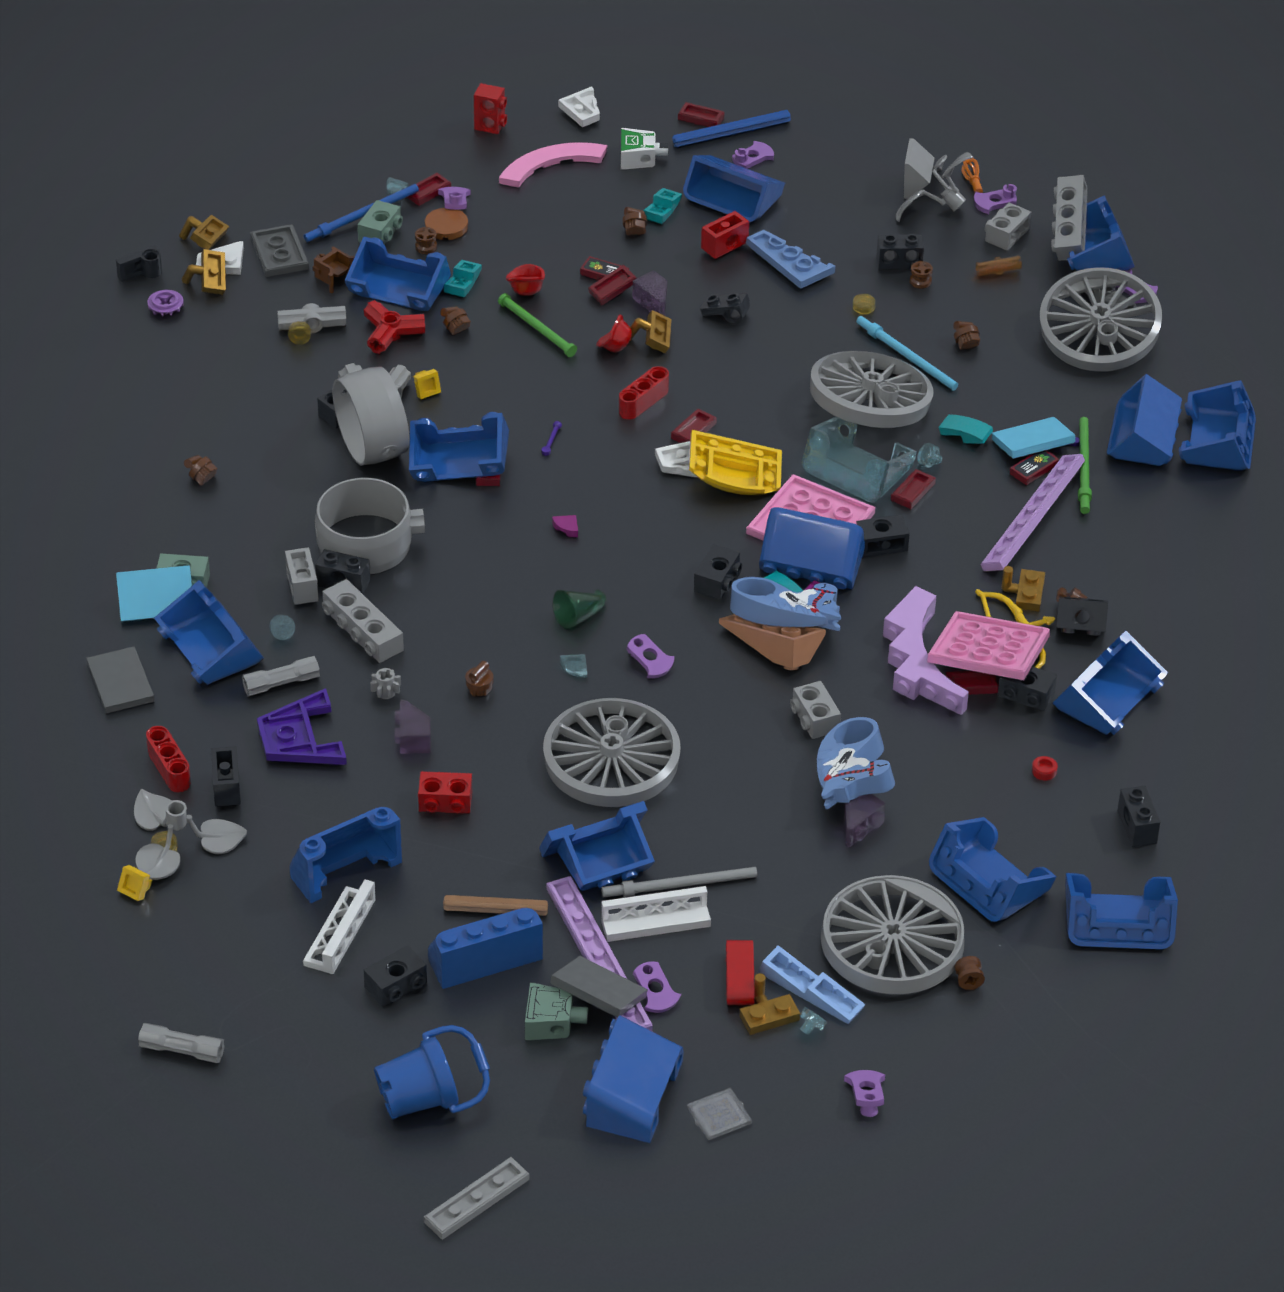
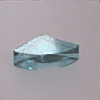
M390 177L387 180V190L390 195L408 187L407 182Z
M585 654L560 656L561 666L567 673L577 677H587Z

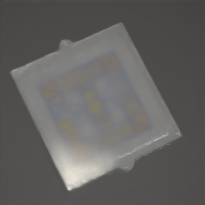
M731 1088L687 1104L688 1110L695 1119V1125L701 1128L708 1140L752 1124V1119L744 1109V1103L738 1100Z

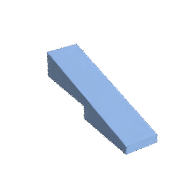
M777 946L762 961L758 973L764 974L766 978L847 1024L865 1006L862 1001L824 972L819 976L780 946Z

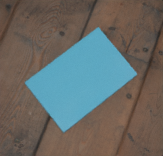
M1055 417L993 432L992 440L1014 459L1074 443L1075 434Z
M190 565L117 572L121 622L154 619L155 616L192 586Z

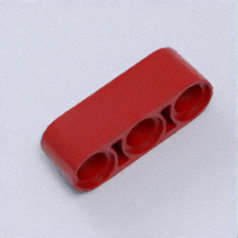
M653 367L619 393V415L624 419H635L667 395L669 391V371L664 367Z
M163 726L149 728L146 732L148 755L165 783L174 792L188 790L191 785L189 763L170 732Z
M726 940L727 1005H754L753 940Z

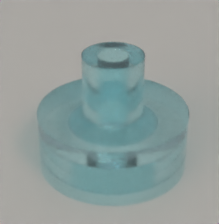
M925 443L918 452V463L928 468L933 467L935 464H940L942 456H940L939 447L931 443Z
M276 615L270 621L269 630L277 639L286 640L294 634L295 623L287 615Z
M806 1006L799 1015L806 1020L800 1030L807 1035L811 1033L814 1027L822 1031L827 1024L824 1018Z

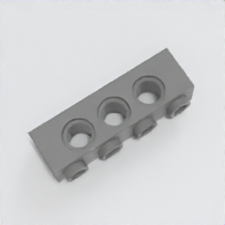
M1084 175L1058 177L1057 186L1054 187V197L1057 203L1053 204V214L1056 217V221L1052 222L1055 239L1051 240L1052 252H1056L1059 261L1067 260L1070 257L1069 252L1074 251L1075 255L1085 251L1087 185Z
M347 579L322 591V608L324 612L334 618L341 629H345L351 635V638L365 649L369 656H373L381 663L404 651L403 632Z

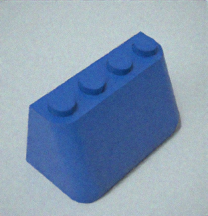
M693 155L683 187V193L691 201L726 214L736 211L749 222H754L760 219L780 198L785 183L711 155Z
M1145 374L1122 395L1116 405L1107 454L1119 460L1157 466L1167 464L1173 457L1172 449L1176 441L1175 433L1179 426L1178 417L1182 410L1180 408L1182 398Z
M779 507L771 508L767 519L759 568L769 574L778 571L792 579L803 578L811 582L815 580L820 583L831 584L838 589H853L865 549L864 531L859 525Z
M521 908L439 933L428 946V961L442 989L543 959V923L536 911L530 908Z

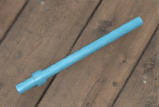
M863 316L857 318L856 323L866 329L870 336L880 339L951 390L957 389L958 383L888 335L880 325L871 323Z

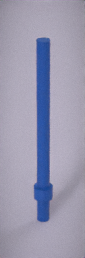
M413 184L379 201L393 204L419 192V188L416 184ZM374 203L330 223L325 222L318 225L317 229L303 235L305 241L310 242L318 237L324 238L330 235L332 231L364 217Z

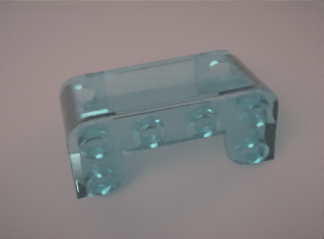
M837 416L811 427L802 458L804 470L810 475L867 502H877L914 464L917 451L898 442L894 445L890 461L881 459L854 446L853 441L858 424L843 420ZM842 424L849 428V435L847 437L840 433V426ZM899 452L905 453L898 457Z

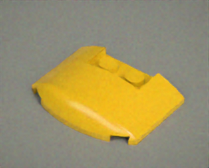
M696 430L691 431L689 471L694 473L700 480L722 491L740 495H761L780 490L782 450Z

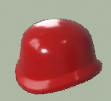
M524 264L512 270L506 276V280L510 283L515 293L530 296L541 290L545 279V272L537 265Z
M621 314L617 317L611 331L598 340L597 347L617 353L627 346L632 336V329L623 320Z

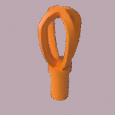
M970 158L963 161L961 168L963 176L972 185L974 193H983L977 160ZM968 165L972 168L974 175L970 172Z

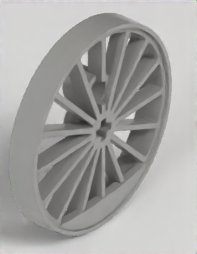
M1088 268L1063 277L1048 290L1040 307L1041 331L1049 349L1062 361L1089 371H1113L1138 362L1155 345L1162 323V309L1155 292L1140 278L1113 268ZM1120 286L1108 305L1105 304L1106 288ZM1126 287L1137 292L1113 307ZM1103 289L1101 303L1096 302L1093 290ZM1087 292L1092 306H1090L1079 294ZM1071 296L1081 307L1062 299ZM1141 298H1144L1149 304L1124 310ZM1051 305H1056L1075 314L1048 311ZM1152 312L1154 314L1155 320L1134 319L1129 317ZM1047 320L1072 323L1050 328ZM1127 326L1152 329L1150 333L1146 335ZM1077 330L1076 332H1074L1067 338L1063 339L1062 341H1060L1055 336L1057 334ZM1097 331L1095 355L1082 353ZM1120 333L1142 342L1134 347ZM1087 334L1076 351L1068 347L1069 344ZM1118 341L1127 351L1117 354L1113 344ZM1099 344L1107 345L1111 355L1098 356Z
M867 351L837 352L819 359L811 370L810 392L814 400L834 416L859 425L895 428L913 424L927 414L933 398L932 384L921 371L902 360L884 354ZM870 367L868 372H863V368ZM874 368L884 370L882 374L874 372ZM892 373L898 375L896 377L887 379ZM868 399V406L861 405ZM873 401L878 408L872 407Z
M620 698L590 700L567 709L551 723L543 743L546 769L554 784L564 793L578 801L602 807L629 806L646 801L659 794L670 784L676 774L681 749L680 739L675 727L663 714L643 703ZM603 714H619V715L611 716V717H609V718L606 720V722H605V718H604V715H603ZM598 715L604 736H601L585 718ZM624 715L638 718L629 729L628 721L624 718ZM577 722L591 738L568 726ZM645 722L655 726L631 738ZM560 734H562L579 743L559 741L556 739ZM661 734H663L667 739L664 741L644 743ZM552 750L573 752V754L553 756ZM663 750H672L671 756L649 753ZM579 763L565 771H563L559 766ZM645 763H652V764H659V765H666V766L660 771V770H658V769H656V768H654V767H652V766H649V765H647V764H645ZM611 765L613 766L619 788H605ZM605 767L601 786L589 785ZM619 767L636 785L624 786ZM592 768L581 781H578L575 778H573L574 776ZM632 768L652 778L644 781Z
M895 875L875 876L850 884L831 900L823 919L821 945L831 966L851 983L867 990L885 994L915 993L941 983L954 972L955 963L962 958L964 952V924L955 904L934 886L910 877ZM882 895L886 917L871 900V896ZM888 895L902 896L895 920L892 917ZM910 897L918 900L919 902L900 920L906 898ZM858 900H862V902L866 905V907L870 910V912L873 915L867 913L866 911L860 909L852 903ZM926 905L934 909L932 912L913 919ZM845 910L860 920L841 917L838 914ZM942 917L948 921V924L925 925ZM831 925L858 931L831 933L830 928ZM954 933L956 941L929 935ZM861 941L839 951L833 944L838 942ZM925 945L950 950L952 953L948 958H945ZM865 950V956L856 965H852L845 959ZM900 951H903L921 975L906 977ZM914 951L939 966L933 970H928ZM891 954H895L900 978L883 977ZM868 966L872 969H879L877 975L863 971V969Z

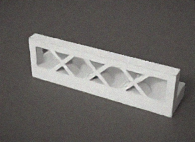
M365 879L359 890L345 887L303 960L304 966L334 974L375 902V882ZM349 897H353L354 899L348 907L346 901ZM343 916L341 922L338 925L335 920ZM333 935L329 943L327 944L325 938L327 936ZM322 953L323 962L315 960V955Z
M706 886L602 901V926L606 941L611 942L711 927V918L707 908ZM700 897V901L687 902L690 898ZM666 901H673L670 906H662ZM639 905H648L645 909L642 910L635 909ZM611 909H622L619 913L608 914Z

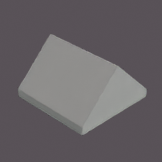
M909 138L905 159L904 199L910 198L913 194L930 184L934 157L915 139Z

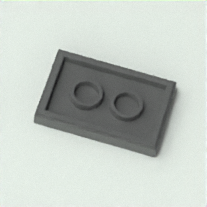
M293 224L250 232L252 243L266 277L309 269L308 260Z
M135 646L86 658L105 713L155 702L154 694Z
M582 956L577 957L554 973L550 981L552 985L617 1018L646 998L648 989Z

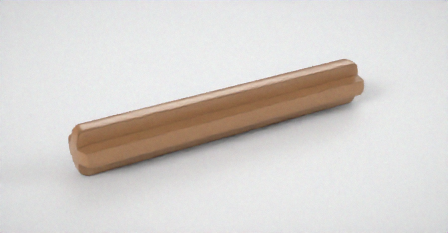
M445 895L443 908L446 911L504 914L521 908H530L536 911L539 916H546L548 913V902L546 900Z

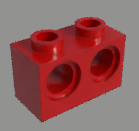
M480 83L474 93V130L499 134L502 127L506 126L507 114H505L507 97H505V88Z
M420 772L418 790L419 812L470 813L472 773Z

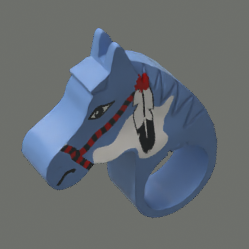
M761 577L740 578L732 583L730 610L745 620L770 626H817L840 631V625L838 624V621L841 620V615L839 614L840 606L836 605L837 588L834 585L819 583L814 585V589L793 592L772 580Z
M867 717L847 719L837 724L821 742L817 755V772L822 788L821 796L822 799H825V809H829L838 802L849 803L850 800L861 795L884 793L895 786L890 763L886 760H877L884 751V744L875 720Z

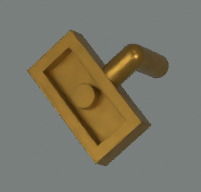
M210 215L203 223L195 217L189 216L179 237L186 240L194 227L196 230L192 233L190 239L196 242L198 246L209 250L227 232L229 226L213 215Z
M203 249L201 253V266L189 265L182 277V282L189 284L194 274H200L202 278V292L223 295L226 291L225 252Z
M652 310L647 317V321L637 318L630 326L632 329L630 341L641 328L646 330V345L663 353H666L670 348V318Z
M1005 566L1003 569L1002 590L1017 593L1016 605L1020 609L1040 612L1045 572L1021 569L1019 584L1012 583L1013 568Z
M761 973L755 975L754 998L757 1004L741 1008L739 1014L750 1035L800 1020V1012L790 994L771 1000L767 999L765 995L766 977Z

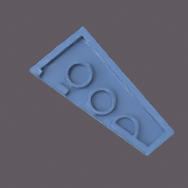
M765 230L746 238V245L800 289L835 273V265L831 263L826 265L820 262L821 258L815 255L810 257L803 253V249L797 246H788L785 240Z

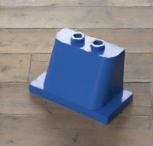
M644 801L620 808L613 818L574 830L573 825L570 824L548 831L539 847L542 857L559 853L581 891L595 887L601 889V887L611 886L614 884L613 881L619 879L629 881L637 877L638 873L649 869L655 862L640 826L642 818L648 811Z

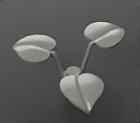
M969 152L963 153L940 177L937 171L942 170L944 161L947 158L946 154L942 156L933 166L932 173L945 188L940 194L943 198L941 199L921 189L900 206L896 213V220L900 222L901 214L913 200L923 195L940 202L942 205L946 203L955 211L966 199L954 185L950 176L955 166L974 157ZM944 177H946V179L948 180L950 186H948V185L944 182V180H943Z
M143 789L140 790L135 801L134 817L136 823L141 828L152 831L161 825L163 827L168 826L165 847L154 843L145 845L140 848L135 858L137 869L149 874V879L152 880L166 878L178 869L180 854L169 850L173 830H182L187 823H189L196 836L202 838V847L213 854L230 852L247 834V830L244 827L222 819H211L203 822L200 832L194 824L192 816L187 815V807L184 802L179 800L171 801L166 797L149 793Z

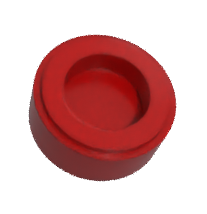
M1040 756L1034 759L1032 763V774L1034 777L1040 780H1051L1057 775L1058 764L1053 758Z

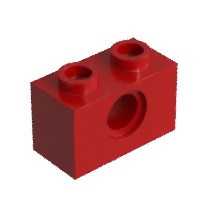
M733 211L703 226L701 231V249L716 259L746 244V238L749 236V221L738 212Z

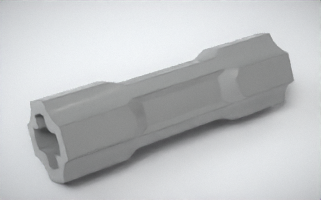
M315 656L296 660L287 666L242 675V683L247 696L266 692L271 687L320 677V669Z
M143 1023L138 1038L140 1047L188 1054L197 1059L214 1063L220 1062L225 1047L224 1039L169 1030L167 1027L150 1023Z

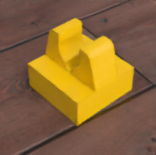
M432 369L415 373L413 377L418 398L423 399L441 393L438 371Z
M130 865L124 866L117 891L137 901L143 900L146 891L150 889L152 879H149V874Z

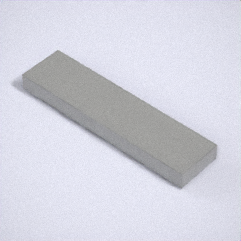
M510 1157L425 1215L424 1223L443 1240L529 1180V1173Z

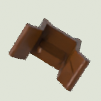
M333 246L331 247L332 251L327 255H317L314 258V266H312L315 277L329 285L330 293H334V276L340 277L345 273L348 274L355 256H349Z

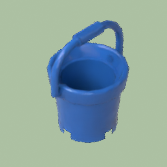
M454 1025L442 1026L424 1032L422 1034L423 1041H420L419 1048L374 1067L376 1081L381 1095L383 1094L386 1102L384 1104L391 1119L436 1106L449 1108L451 1113L460 1112L481 1102L487 1094L490 1084V1067L481 1043H478L469 1031ZM442 1033H459L468 1039L472 1045L470 1048L479 1072L483 1076L482 1088L477 1096L459 1105L458 1093L448 1061L436 1037H433Z

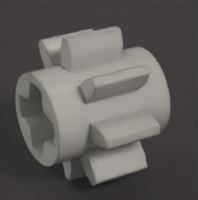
M383 668L378 670L376 674L371 675V692L377 691L378 698L390 699L395 693H400L401 676H395L394 670Z

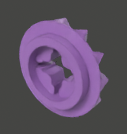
M173 290L157 291L148 298L149 310L153 311L154 314L161 313L162 317L165 314L172 316L173 312H180V308L184 307L182 295Z

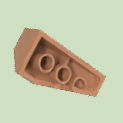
M735 614L719 619L720 625L773 663L783 665L787 670H797L799 666L808 664L826 635V630L818 627L770 626L745 620Z

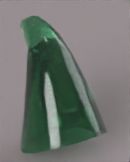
M598 589L595 593L557 590L554 593L552 603L554 616L561 626L572 628L599 612L606 603V595Z

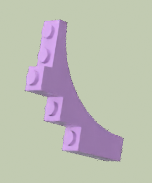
M915 586L884 618L883 637L893 641L889 645L888 663L898 668L894 672L893 690L912 700L921 695L962 715L967 710L969 692L949 680L938 670L934 663L927 662L928 654L924 647L922 634L926 624L935 614L936 595Z

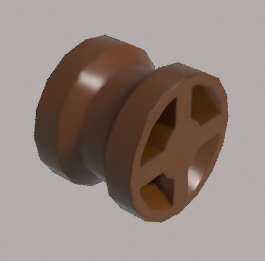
M422 227L416 230L415 249L417 252L430 254L436 251L437 242L435 240L437 233L433 228Z
M918 261L911 265L912 275L910 276V283L913 287L923 289L931 285L933 267L930 263Z
M966 956L955 963V970L961 988L972 990L984 983L985 977L981 970L982 965L979 958Z

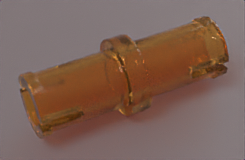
M1017 255L1002 259L995 257L991 261L976 262V271H979L977 275L978 277L993 273L1001 275L1005 271L1022 269V262L1019 261L1021 258Z

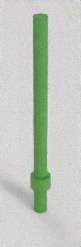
M1081 417L1079 419L1080 454L1083 455L1085 462L1080 467L1078 500L1081 513L1087 514L1090 512V501L1092 500V490L1089 487V420L1087 417Z

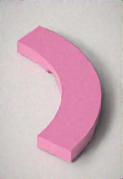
M563 143L534 150L511 163L500 175L499 183L519 188L534 173V170L540 167L546 168L551 165L560 164L561 160L573 159V162L601 163L607 152V145Z

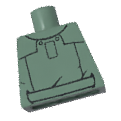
M530 983L525 1018V1040L567 1038L570 1035L571 1023L587 1024L588 1007L573 1006L572 994L560 988Z

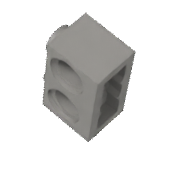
M1008 203L991 220L987 221L984 228L986 232L985 241L1008 251L1030 229L1031 211Z
M309 547L285 551L286 573L294 605L318 601L317 578Z
M821 681L793 688V699L790 700L791 709L794 714L797 713L803 730H807L812 739L826 736L841 722V713Z

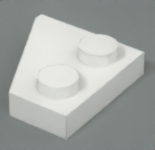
M593 87L558 100V107L581 127L600 120Z
M243 241L212 249L213 251L225 252V274L241 275L244 251ZM198 253L196 265L200 266L201 253Z
M690 441L655 449V456L662 472L697 477L689 471Z

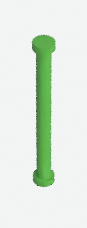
M507 293L499 297V305L502 307L506 306L564 350L566 356L572 357L577 352L576 345L573 343L569 344L511 300V296Z

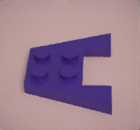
M326 688L257 718V726L266 760L347 765L342 741L316 745L308 716L332 712Z

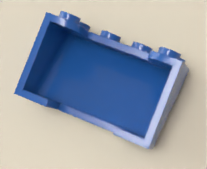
M363 237L345 278V283L348 290L356 295L420 311H428L444 288V284L451 277V272L446 256L441 253L434 252L428 254L426 262L421 259L413 260L400 254H388L383 241L379 238Z
M487 413L481 419L482 426L472 425L467 428L449 427L444 430H438L436 424L428 418L410 421L409 472L411 476L417 481H437L502 474L505 470L509 428L503 413Z
M619 1015L617 1020L613 1019L611 1022L609 1039H604L600 1051L602 1056L600 1060H595L592 1080H587L584 1086L583 1096L587 1097L583 1107V1114L586 1115V1127L650 1143L659 1122V1103L669 1079L676 1080L682 1065L683 1047Z

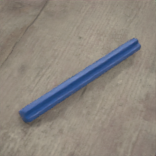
M782 110L673 135L672 141L675 147H681L787 123L791 120V115L788 110Z

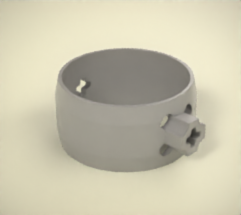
M354 363L345 365L341 371H338V379L333 383L332 393L338 425L353 459L359 465H372L396 458L407 452L410 442L408 422L401 397L390 374L383 367L362 369L360 365H355Z
M355 478L342 481L329 488L319 499L315 514L317 544L320 553L326 549L369 559L370 574L380 573L391 569L405 558L410 548L412 534L425 533L423 509L410 510L404 493L389 482L374 478ZM358 515L380 516L397 524L390 531L372 537H351L330 529L335 523Z

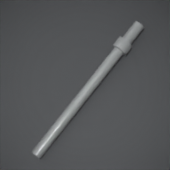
M756 867L636 883H633V880L624 881L621 885L601 887L603 898L619 895L631 897L635 896V893L754 878L757 877Z

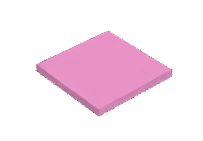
M793 474L746 527V534L763 541L769 512L774 507L854 524L859 520L871 519L875 514V507Z
M955 611L928 653L927 662L1024 680L1050 636V629Z

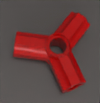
M375 300L369 302L364 309V316L377 327L367 340V346L374 353L380 354L382 351H385L391 342L398 340L401 335L425 334L424 314L400 315L395 311H389L380 302Z

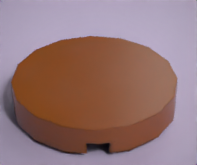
M439 208L431 211L426 216L425 227L433 228L436 231V239L443 240V237H448V240H454L467 232L468 218L460 210Z

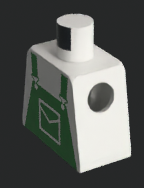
M621 128V169L655 166V156H668V143H655V132Z

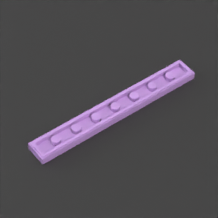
M1082 454L1063 455L983 560L981 563L983 571L1003 570L1085 462Z
M569 876L547 883V891L582 956L626 978L572 877ZM640 1002L621 1015L652 1031L653 1025Z

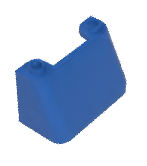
M1105 195L1087 203L1085 251L1076 255L1074 251L1069 252L1070 257L1067 260L1072 270L1113 268L1128 271L1135 267L1122 231Z
M1239 380L1189 392L1188 402L1185 403V410L1187 415L1191 416L1193 420L1190 441H1183L1181 447H1179L1180 458L1185 460L1187 464L1237 471L1250 469L1256 417L1253 405L1242 381Z
M200 580L154 617L160 625L157 628L159 633L166 640L170 637L192 664L191 667L194 670L191 674L199 684L205 682L207 685L255 666L264 659L224 606Z
M1125 631L1052 704L1063 713L1105 735L1111 732L1114 735L1124 726L1121 722L1124 716L1149 691L1154 694L1164 684L1162 679L1168 672Z
M379 807L303 840L290 863L291 879L308 901L312 903L322 898L321 886L327 885L325 874L366 856L372 864L377 863V860L388 861L390 867L402 863L399 817L390 808Z
M985 817L946 823L930 855V869L987 919L991 921L1004 920L1051 889L1057 877L1045 867H1036L1027 877L994 849L998 840V832L996 827Z
M1066 873L1067 930L1069 939L1075 945L1166 949L1174 942L1178 898L1171 877H1152L1145 883L1143 896L1091 894L1092 887L1088 877L1078 873Z

